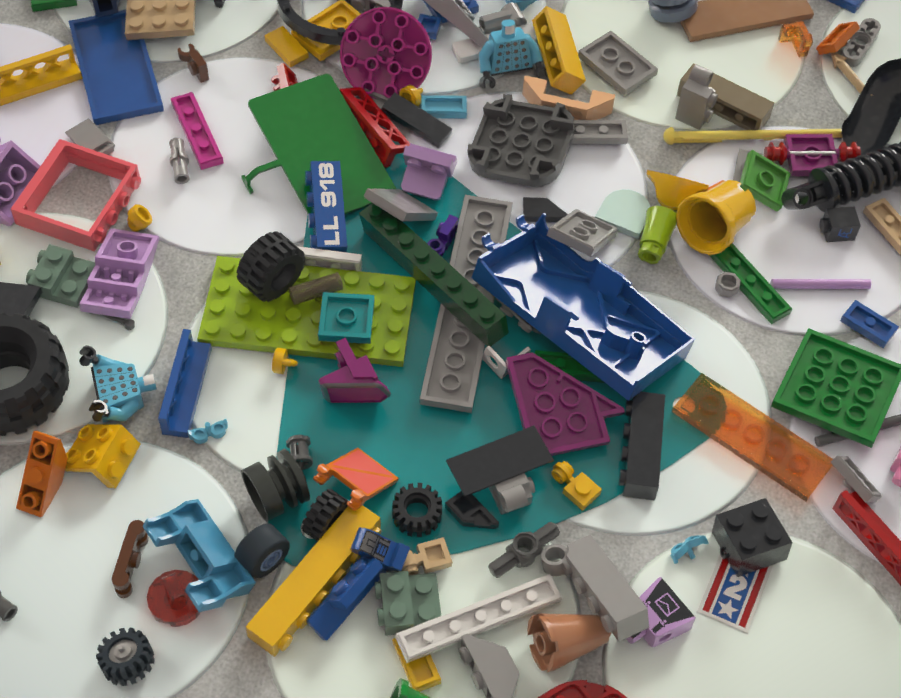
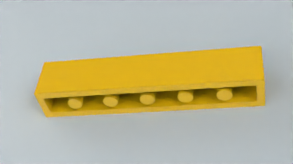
M363 505L356 511L348 506L245 626L247 637L274 657L280 650L282 652L285 651L293 640L292 635L298 628L303 629L307 625L306 621L312 611L324 601L332 587L347 574L346 570L351 564H354L361 558L360 555L350 550L358 528H367L381 534V518Z

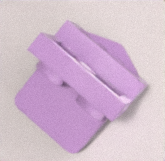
M410 143L409 146H405L403 153L407 167L401 184L402 190L420 197L439 200L448 177L452 178L457 165V157Z

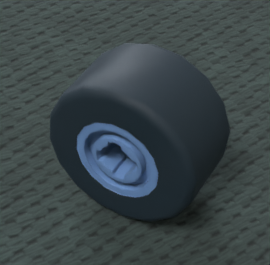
M262 524L250 531L241 540L234 555L254 579L262 578L274 571L283 562L290 549V543L273 525Z

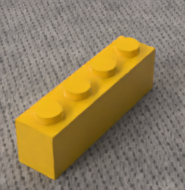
M545 6L532 20L549 82L551 87L571 95L586 79L566 15Z

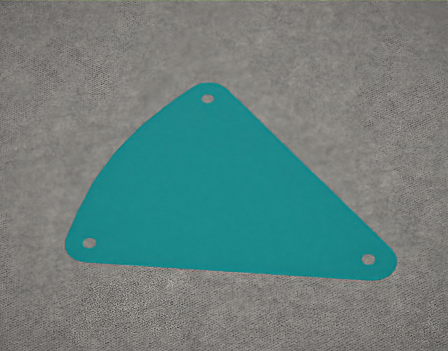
M403 153L395 155L390 167H384L396 189L401 190L402 180L407 167ZM453 176L452 178L448 177L439 200L407 193L437 211L436 219L433 221L403 222L426 243L431 239H438L436 232L441 222L445 223L449 215L460 219L464 196L477 195ZM367 207L345 215L346 253L362 255V272L412 277L364 232L359 212ZM307 214L303 247L310 248V235H313V228L308 227ZM509 222L506 241L522 232L511 222ZM455 238L442 256L449 264ZM416 281L404 366L371 364L378 376V380L386 385L391 393L390 397L384 401L372 403H330L323 397L319 379L338 370V361L335 359L289 355V359L297 360L298 365L295 367L288 366L277 452L286 449L290 453L286 440L291 436L304 435L310 438L311 444L308 448L309 456L313 459V465L308 469L302 470L309 489L310 500L305 503H301L298 500V506L292 509L283 499L284 513L269 520L268 524L273 525L289 541L290 549L284 561L297 567L318 542L315 539L305 537L301 532L303 519L307 517L306 513L310 511V506L316 502V498L321 496L323 491L332 489L348 501L352 499L350 495L353 490L334 476L323 485L313 480V477L319 473L317 467L320 464L327 465L350 451L359 448L399 478L397 483L367 500L363 506L381 518L382 532L380 535L396 543L409 546L413 554H418L417 544L443 537L451 555L513 539L521 532L530 531L534 533L548 522L557 524L603 505L623 493V486L618 485L620 469L625 470V462H621L622 446H627V439H623L624 423H629V416L623 414L604 419L610 438L608 445L552 456L553 462L526 472V477H531L535 486V493H532L533 498L530 505L501 515L489 488L474 493L473 495L499 522L497 529L462 526L445 508V502L461 491L446 460L521 431L523 426L509 374L501 379L483 359L472 413L420 405L421 391L441 303ZM495 297L493 304L500 309L502 304ZM507 314L505 315L509 333L491 346L504 361L507 357L518 355L527 347L531 349L530 353H535V350L566 353L542 333L538 334L533 331L527 333L518 325L519 319L515 316L511 318ZM490 356L492 362L495 365H497V362L494 360V358ZM685 360L642 391L665 394L660 471L666 469L715 435L724 423L726 405L722 393L712 381ZM580 381L625 410L627 399L606 383ZM678 397L691 399L695 405L694 412L687 416L676 413L673 409L674 400ZM557 462H568L574 469V474L572 475L574 478L583 472L602 489L601 495L583 511L563 494V488L568 484L565 482L560 484L553 478L551 471ZM410 483H413L414 488L418 487V483H422V488L424 489L427 485H430L431 492L436 490L438 497L442 499L441 522L438 523V528L435 531L431 528V534L427 536L425 531L422 532V537H417V532H413L412 537L407 536V530L402 533L399 531V526L396 527L392 517L394 496L396 493L400 494V488L403 486L407 490ZM412 503L406 509L407 513L413 517H422L428 512L427 506L422 503Z

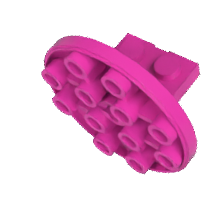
M378 7L363 12L350 23L341 41L340 61L345 77L353 87L360 86L364 90H370V92L365 91L367 94L376 92L390 98L394 93L399 95V91L405 86L413 85L418 89L422 85L431 68L432 46L427 31L414 16L401 9Z

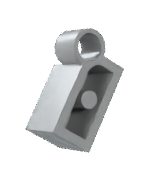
M695 64L688 80L682 87L675 116L676 120L698 130L702 128L705 122H710L714 114V110L711 109L718 98V95L715 94L716 90L708 87L714 71Z
M525 473L491 486L489 490L502 515L532 504V493H535V486L531 477H526Z

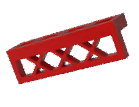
M362 87L339 89L384 167H390L395 155L404 153L405 146H409L410 142Z
M847 490L840 493L832 509L901 585L900 539L870 506L864 502L856 491L849 493Z

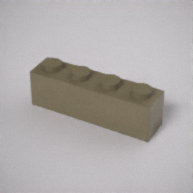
M695 63L690 66L680 79L677 96L680 97L682 87L688 80ZM713 74L708 87L716 90L715 94L718 95L717 101L711 109L714 110V114L746 130H762L770 119L775 102L724 77Z

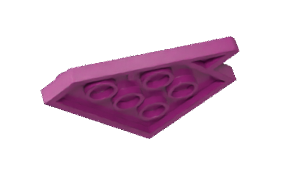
M532 352L506 358L505 362L523 429L534 425L551 456L608 445L610 443L604 419L623 415L625 412L623 407Z

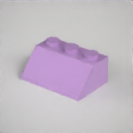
M12 140L0 146V224L6 226L13 224L14 218L11 208L40 167L34 159Z

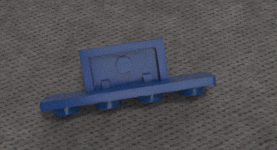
M360 558L306 621L307 624L322 640H328L375 586V582L380 580V573H386L387 570L383 569L382 564L377 559Z

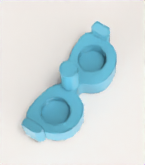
M224 419L211 426L209 422H206L205 428L188 430V436L198 444L206 443L209 436L215 439L222 438L226 434L228 422Z
M691 536L686 538L685 542L675 545L671 549L670 555L674 564H677L678 559L686 552H688L690 559H694L696 556L692 548L701 544H709L706 536Z

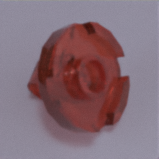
M176 569L164 572L155 578L149 586L146 598L149 611L156 621L170 624L171 627H179L189 624L199 616L200 612H198L185 592L189 583L198 581L194 574Z

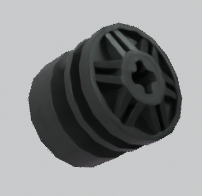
M286 449L277 452V458L274 455L267 457L268 471L259 461L241 470L247 492L257 511L266 522L284 513L283 499L292 509L298 506V500L301 503L310 500V493L304 473Z

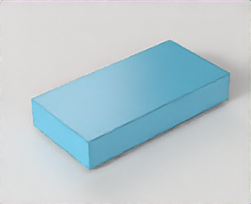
M421 95L420 108L435 118L467 119V96Z

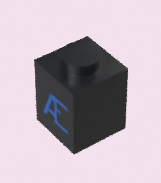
M855 207L826 208L823 218L820 219L819 227L821 233H824L826 242L855 241L861 224Z

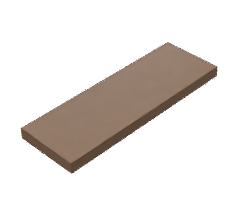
M807 0L698 1L696 12L691 17L680 21L689 41L694 42L813 18L814 12Z

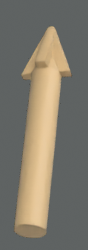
M831 53L834 68L838 67L856 90L861 93L865 85L845 62L847 58L837 53Z

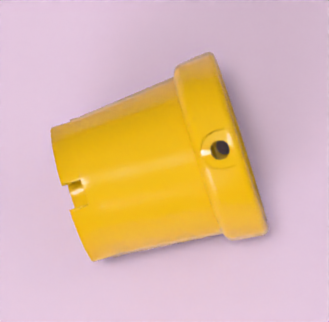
M727 180L705 192L686 197L679 204L676 213L677 228L681 237L691 248L699 253L714 255L723 252L734 242L735 234L749 223L751 217L755 215L756 203L749 189L744 191L739 187L741 185L740 182Z

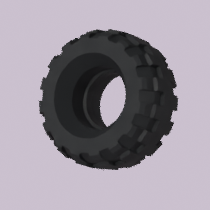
M5 312L0 313V369L18 366L28 369L29 372L20 383L0 390V436H6L8 432H15L16 435L28 432L27 428L35 424L40 426L46 422L48 414L50 412L55 413L63 402L62 396L68 391L70 381L67 359L57 336L53 335L49 327L36 319L31 320L30 317L14 313L13 316H8Z

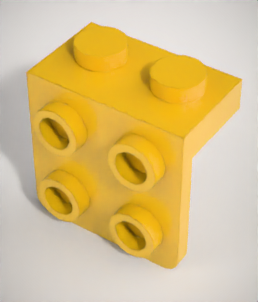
M87 424L78 432V437L66 453L68 460L65 471L92 472L108 488H116L141 443L122 425Z

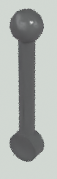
M101 315L123 324L127 330H132L135 327V321L132 319L124 320L120 317Z

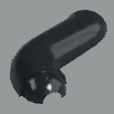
M901 58L889 60L875 69L868 78L850 115L843 122V142L846 143V146L856 142L857 146L861 149V154L877 151L884 147L890 140L901 118Z

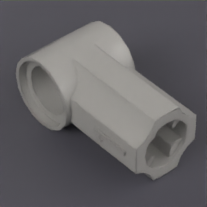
M512 2L503 6L499 12L480 16L479 24L484 29V34H489L493 31L502 30L501 23L504 20L510 19L515 21V27L527 24V20L519 6Z

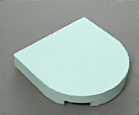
M628 189L616 190L607 195L595 218L616 227L621 233L639 239L644 229L646 211L650 204L642 194Z

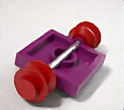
M786 134L784 143L780 142L778 147H774L773 142H770L768 147L764 149V157L772 162L778 161L780 166L788 159L791 176H809L811 170L815 168L834 165L838 161L844 162L849 158L861 155V149L857 146L856 142H852L850 146H846L845 142H841L838 149H835L832 134Z

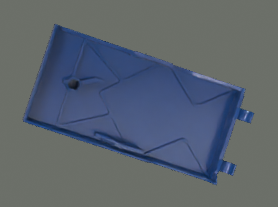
M545 213L541 215L535 225L528 224L524 219V214L518 216L516 224L522 232L501 244L494 243L490 238V233L482 236V244L489 251L478 257L471 279L628 401L686 359L695 338L631 286L632 283L623 274L606 265L597 257L592 261H587L569 246L546 236L549 228L546 224Z

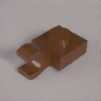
M188 44L189 52H183L181 48H178V57L181 61L188 62L187 66L191 75H196L201 83L209 80L207 63L198 50L195 49L194 45Z

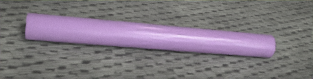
M771 279L770 285L774 289H871V280Z

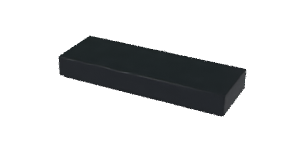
M394 93L381 108L385 115L438 148L452 133L453 128L397 93Z

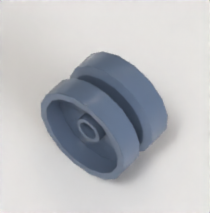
M697 0L648 1L651 16L655 20L664 23L683 21L691 17L698 8Z

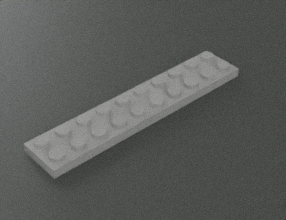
M465 195L450 265L494 303L495 297L471 279L478 257L489 251L482 244V236L490 233V238L494 243L501 244L506 241L513 202ZM442 304L440 305L421 391L420 405L472 413L485 344Z

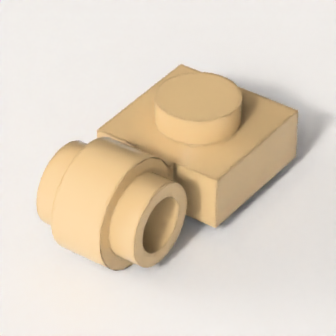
M444 537L417 544L418 554H413L409 550L401 571H408V575H417L421 565L425 574L452 567L453 562Z

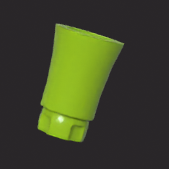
M652 206L647 209L638 251V257L642 261H646L649 264H657L661 260L671 235L677 226L676 212L664 206Z

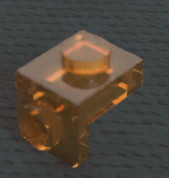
M804 22L782 24L778 36L779 42L791 41L798 57L807 56L810 46L813 44V37L808 32Z

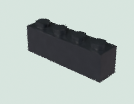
M641 391L631 400H626L624 415L629 416V423H624L623 439H627V446H622L621 462H625V470L620 469L618 485L623 486L622 496L654 501L656 499L660 478L665 394Z

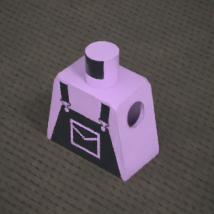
M660 576L639 597L648 608L649 628L626 638V640L633 644L643 637L651 647H656L691 630L696 617Z

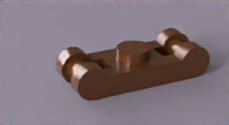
M134 520L129 524L111 581L117 596L120 598H127L132 594L133 588L130 580L134 568L138 569L141 562L140 549L149 541L148 534L143 528L144 522L141 520Z

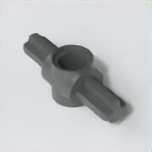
M548 522L534 533L528 531L517 534L513 542L505 548L506 553L488 565L490 573L499 578L515 566L521 568L532 565L536 557L541 554L543 546L559 536L558 526L555 523ZM527 547L530 549V552H521L518 548Z

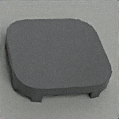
M503 94L502 99L496 100L491 104L487 102L483 107L484 115L472 144H468L467 152L471 169L477 175L484 178L526 186L541 187L556 180L562 171L575 132L574 117L565 109V105L557 102L555 108L513 101L512 94Z

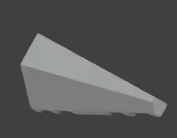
M424 0L481 48L489 40L484 34V29L480 26L477 27L473 22L475 17L463 0Z

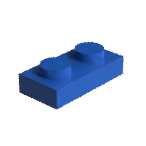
M857 300L851 304L840 320L882 348L888 344L899 326Z

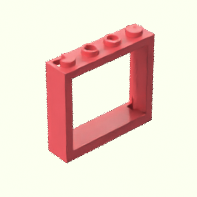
M59 139L12 206L11 212L15 224L95 252L99 244L103 243L111 225H115L122 208L128 205L133 191L140 186L141 177L138 165ZM68 163L122 180L89 231L34 213Z

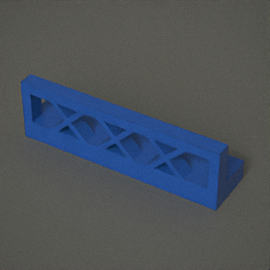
M183 329L158 417L162 435L189 438L188 430H191L212 351L210 343L193 341L191 330Z

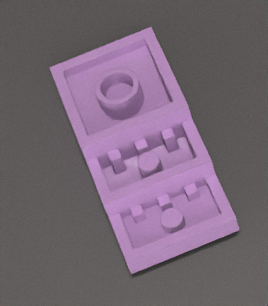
M111 228L95 256V267L87 279L88 289L80 301V311L131 319L145 286L159 242V236Z

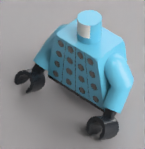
M507 19L502 21V30L491 32L489 40L486 41L479 53L480 73H483V77L479 80L481 88L486 87V79L490 82V88L495 87L496 81L492 76L533 69V65L536 67L534 70L535 78L540 79L538 72L541 69L545 71V76L548 77L546 68L541 63L543 59L538 45L529 34L523 32L522 28H515V21Z
M89 345L83 346L79 352L82 355L79 359L80 365L89 366L91 363L93 364L91 372L97 400L92 402L89 411H95L92 415V419L95 422L101 420L103 423L111 420L126 421L144 407L141 393L157 389L154 375L138 377L135 365L132 363L127 364L99 354L96 355V350Z

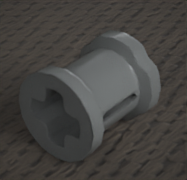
M294 435L286 440L287 448L290 449V454L299 464L302 470L310 468L313 465V459L309 456L308 448L311 444L310 438L304 435Z

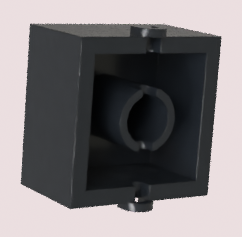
M766 498L722 512L715 517L712 534L720 546L721 557L723 559L727 558L737 577L787 560L793 542Z

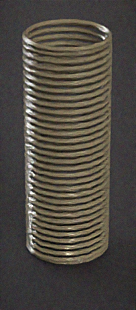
M337 272L289 287L290 297L294 305L322 297L323 292L334 293L343 290L342 280Z

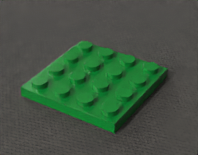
M808 328L772 401L771 407L872 448L900 384L901 364Z

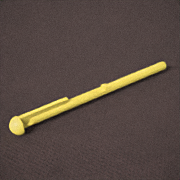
M669 127L664 131L663 138L669 145L674 143L722 142V140L764 139L765 141H770L773 139H784L786 134H832L833 138H842V129L674 131L673 127Z

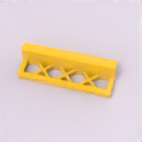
M69 44L1 66L0 106L83 79L75 61L71 45ZM68 54L69 59L60 62L56 61L59 56ZM38 63H46L42 68H34ZM16 70H24L20 75H12Z

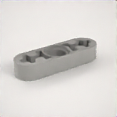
M874 18L864 19L859 25L860 29L844 47L842 56L847 58L845 62L850 67H856L861 63L877 39L881 29V24L878 20ZM856 40H862V41H864L866 44H865V45L858 44V43L856 42ZM853 51L856 52V55L852 57L851 54L853 53Z

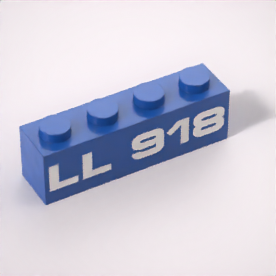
M311 161L309 171H305V185L310 186V192H307L306 196L307 207H311L312 213L308 214V227L313 228V235H310V248L346 252L347 235L340 161Z

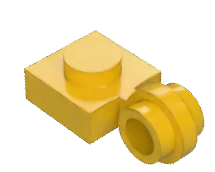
M557 462L553 466L551 471L553 478L560 484L564 482L568 484L563 488V494L582 511L601 495L602 489L583 472L574 478L572 476L574 469L568 462Z

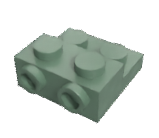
M49 244L46 250L39 252L37 257L38 265L35 270L30 269L28 271L26 283L27 285L41 287L43 293L40 298L78 308L88 289L87 279L95 267V262L74 257L72 250Z
M408 571L380 573V582H375L376 599L382 600V608L377 609L378 624L379 626H384L385 636L396 635V633L441 616L436 573L408 575Z

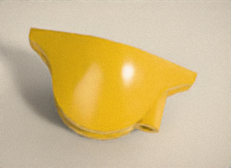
M647 170V177L655 186L658 202L661 206L671 210H678L679 204L686 197L705 192L709 188V185Z

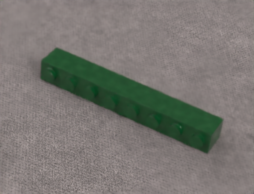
M374 203L359 212L364 232L487 347H491L509 333L506 315L403 221Z

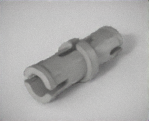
M176 137L169 141L171 149L169 161L173 167L174 181L178 184H185L190 180L187 166L189 164V157L185 153L184 140ZM178 157H180L181 165L178 163Z

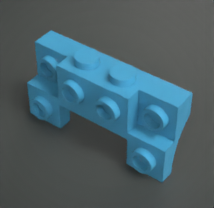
M199 499L185 501L171 511L148 518L144 522L143 528L154 545L160 547L175 544L195 573L198 581L189 583L185 592L198 612L222 607L227 599L247 595L254 587L256 582L235 558V551Z

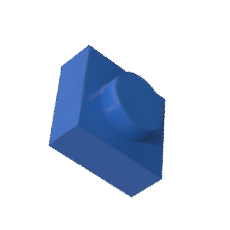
M420 14L418 21L427 31L429 38L436 40L442 24V18Z

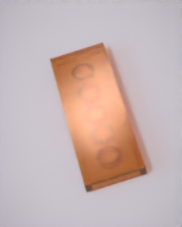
M703 373L700 374L672 409L674 414L805 502H807L833 467L831 463L833 458Z

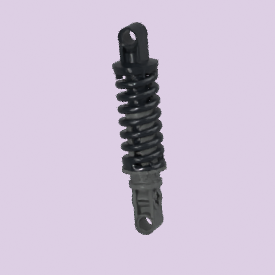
M901 142L899 144L894 143L888 147H882L877 151L861 154L855 158H849L844 162L840 161L834 165L811 170L807 183L789 188L783 192L781 198L783 206L788 210H800L816 205L821 211L825 212L826 208H837L839 204L844 206L849 204L850 201H859L861 197L868 198L872 193L879 194L883 190H891L894 186L900 187ZM796 194H797L798 197H799L798 203H796V200H795Z

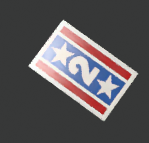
M719 555L697 612L748 634L774 565L737 577L727 558L723 559Z

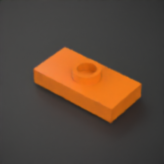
M858 22L839 24L817 46L818 54L835 53L846 46L847 41L860 29Z

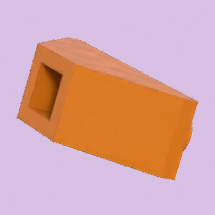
M36 430L33 431L16 509L40 518L44 516L62 485L68 460L61 439Z

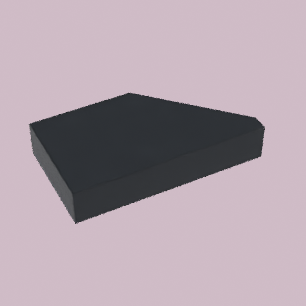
M523 197V214L526 222H537L543 213L546 214V222H558L568 215L548 198Z
M460 491L445 502V508L462 526L497 529L499 527V522L473 494L464 497L462 491Z

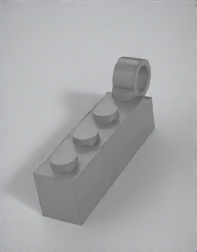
M591 534L568 544L567 548L560 544H552L542 550L541 559L544 572L551 574V576L570 575L576 591L580 595L584 594L592 613H598L606 632H612L618 642L649 628L648 608ZM552 559H562L557 562L551 561Z

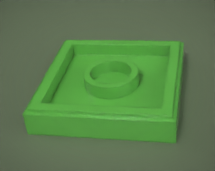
M752 149L747 154L739 187L744 191L749 189L754 199L778 212L782 209L781 198L783 192L787 190L791 173Z

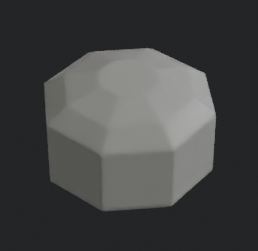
M724 272L717 276L715 290L721 296L732 297L738 294L741 280L735 273Z

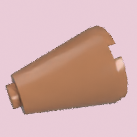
M539 613L530 617L527 627V634H533L534 644L529 645L533 659L541 671L547 670V672H553L606 644L611 636V632L607 633L604 629L599 615Z

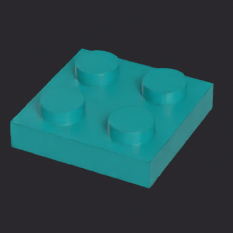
M323 292L318 341L337 342L346 338L348 343L371 344L374 295Z

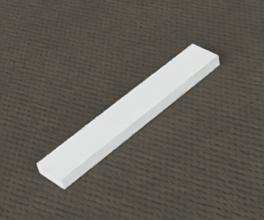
M548 574L396 633L395 638L406 663H409L461 642V636L465 634L479 635L557 604L563 598L551 574Z

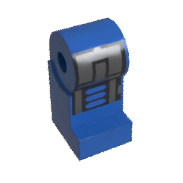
M359 527L350 550L360 555L361 558L377 559L382 564L383 569L387 571H401L410 547L402 543H396L370 529Z

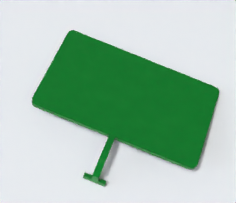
M323 74L248 101V107L277 158L275 161L256 167L247 176H241L249 194L253 193L250 185L251 180L260 173L281 166L307 214L312 213L311 207H307L306 200L307 192H310V186L305 185V171H309L311 161H340L345 215L372 204V202L364 197L367 188L396 189L331 75Z

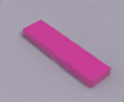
M193 92L170 98L173 109L200 169L204 170L224 164L220 150Z

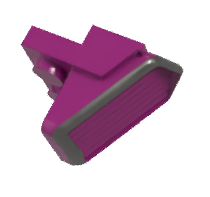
M346 338L337 341L338 352L334 354L339 363L337 364L339 369L319 379L324 399L330 403L382 402L390 397L389 389L378 380V376L367 355L356 359Z

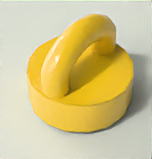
M408 85L399 91L400 96L414 105L419 106L421 104L422 88L417 89L413 85Z
M136 204L128 210L127 222L133 232L147 228L153 221L150 212L142 205Z
M277 348L275 350L272 360L273 373L283 375L286 366L295 367L298 365L297 360L288 358L287 349Z

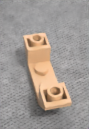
M530 76L524 77L522 95L530 104L555 108L557 102L564 104L565 109L572 114L574 120H598L612 114L615 94L592 90L590 101L586 103L546 94L547 80Z

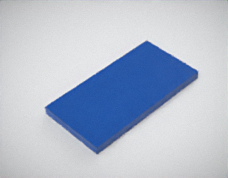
M126 10L98 18L95 15L68 21L95 125L164 111L145 40H126Z

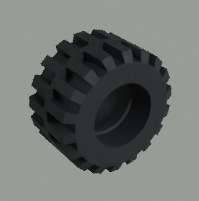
M269 232L258 238L245 251L237 268V279L258 299L263 302H270L285 294L289 287H292L304 268L305 254L281 232Z

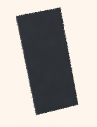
M533 425L447 459L446 463L464 497L551 463L554 459L536 427Z

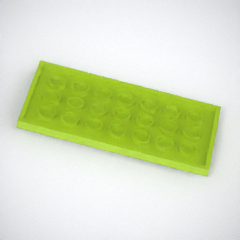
M217 256L197 338L198 342L210 343L211 346L271 353H274L277 348H285L288 350L289 355L337 360L334 354L338 352L336 342L318 341L322 297L294 305L288 290L277 299L263 302L237 279L236 272L241 258ZM304 265L301 275L293 286L337 272L341 277L343 290L334 293L374 295L371 344L349 343L356 359L367 355L371 364L403 367L416 280L409 276Z

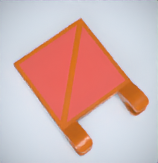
M359 448L350 451L327 465L320 464L317 467L319 473L313 477V480L323 485L334 476L353 491L350 495L352 499L346 505L354 511L358 510L373 496L397 483L399 479Z

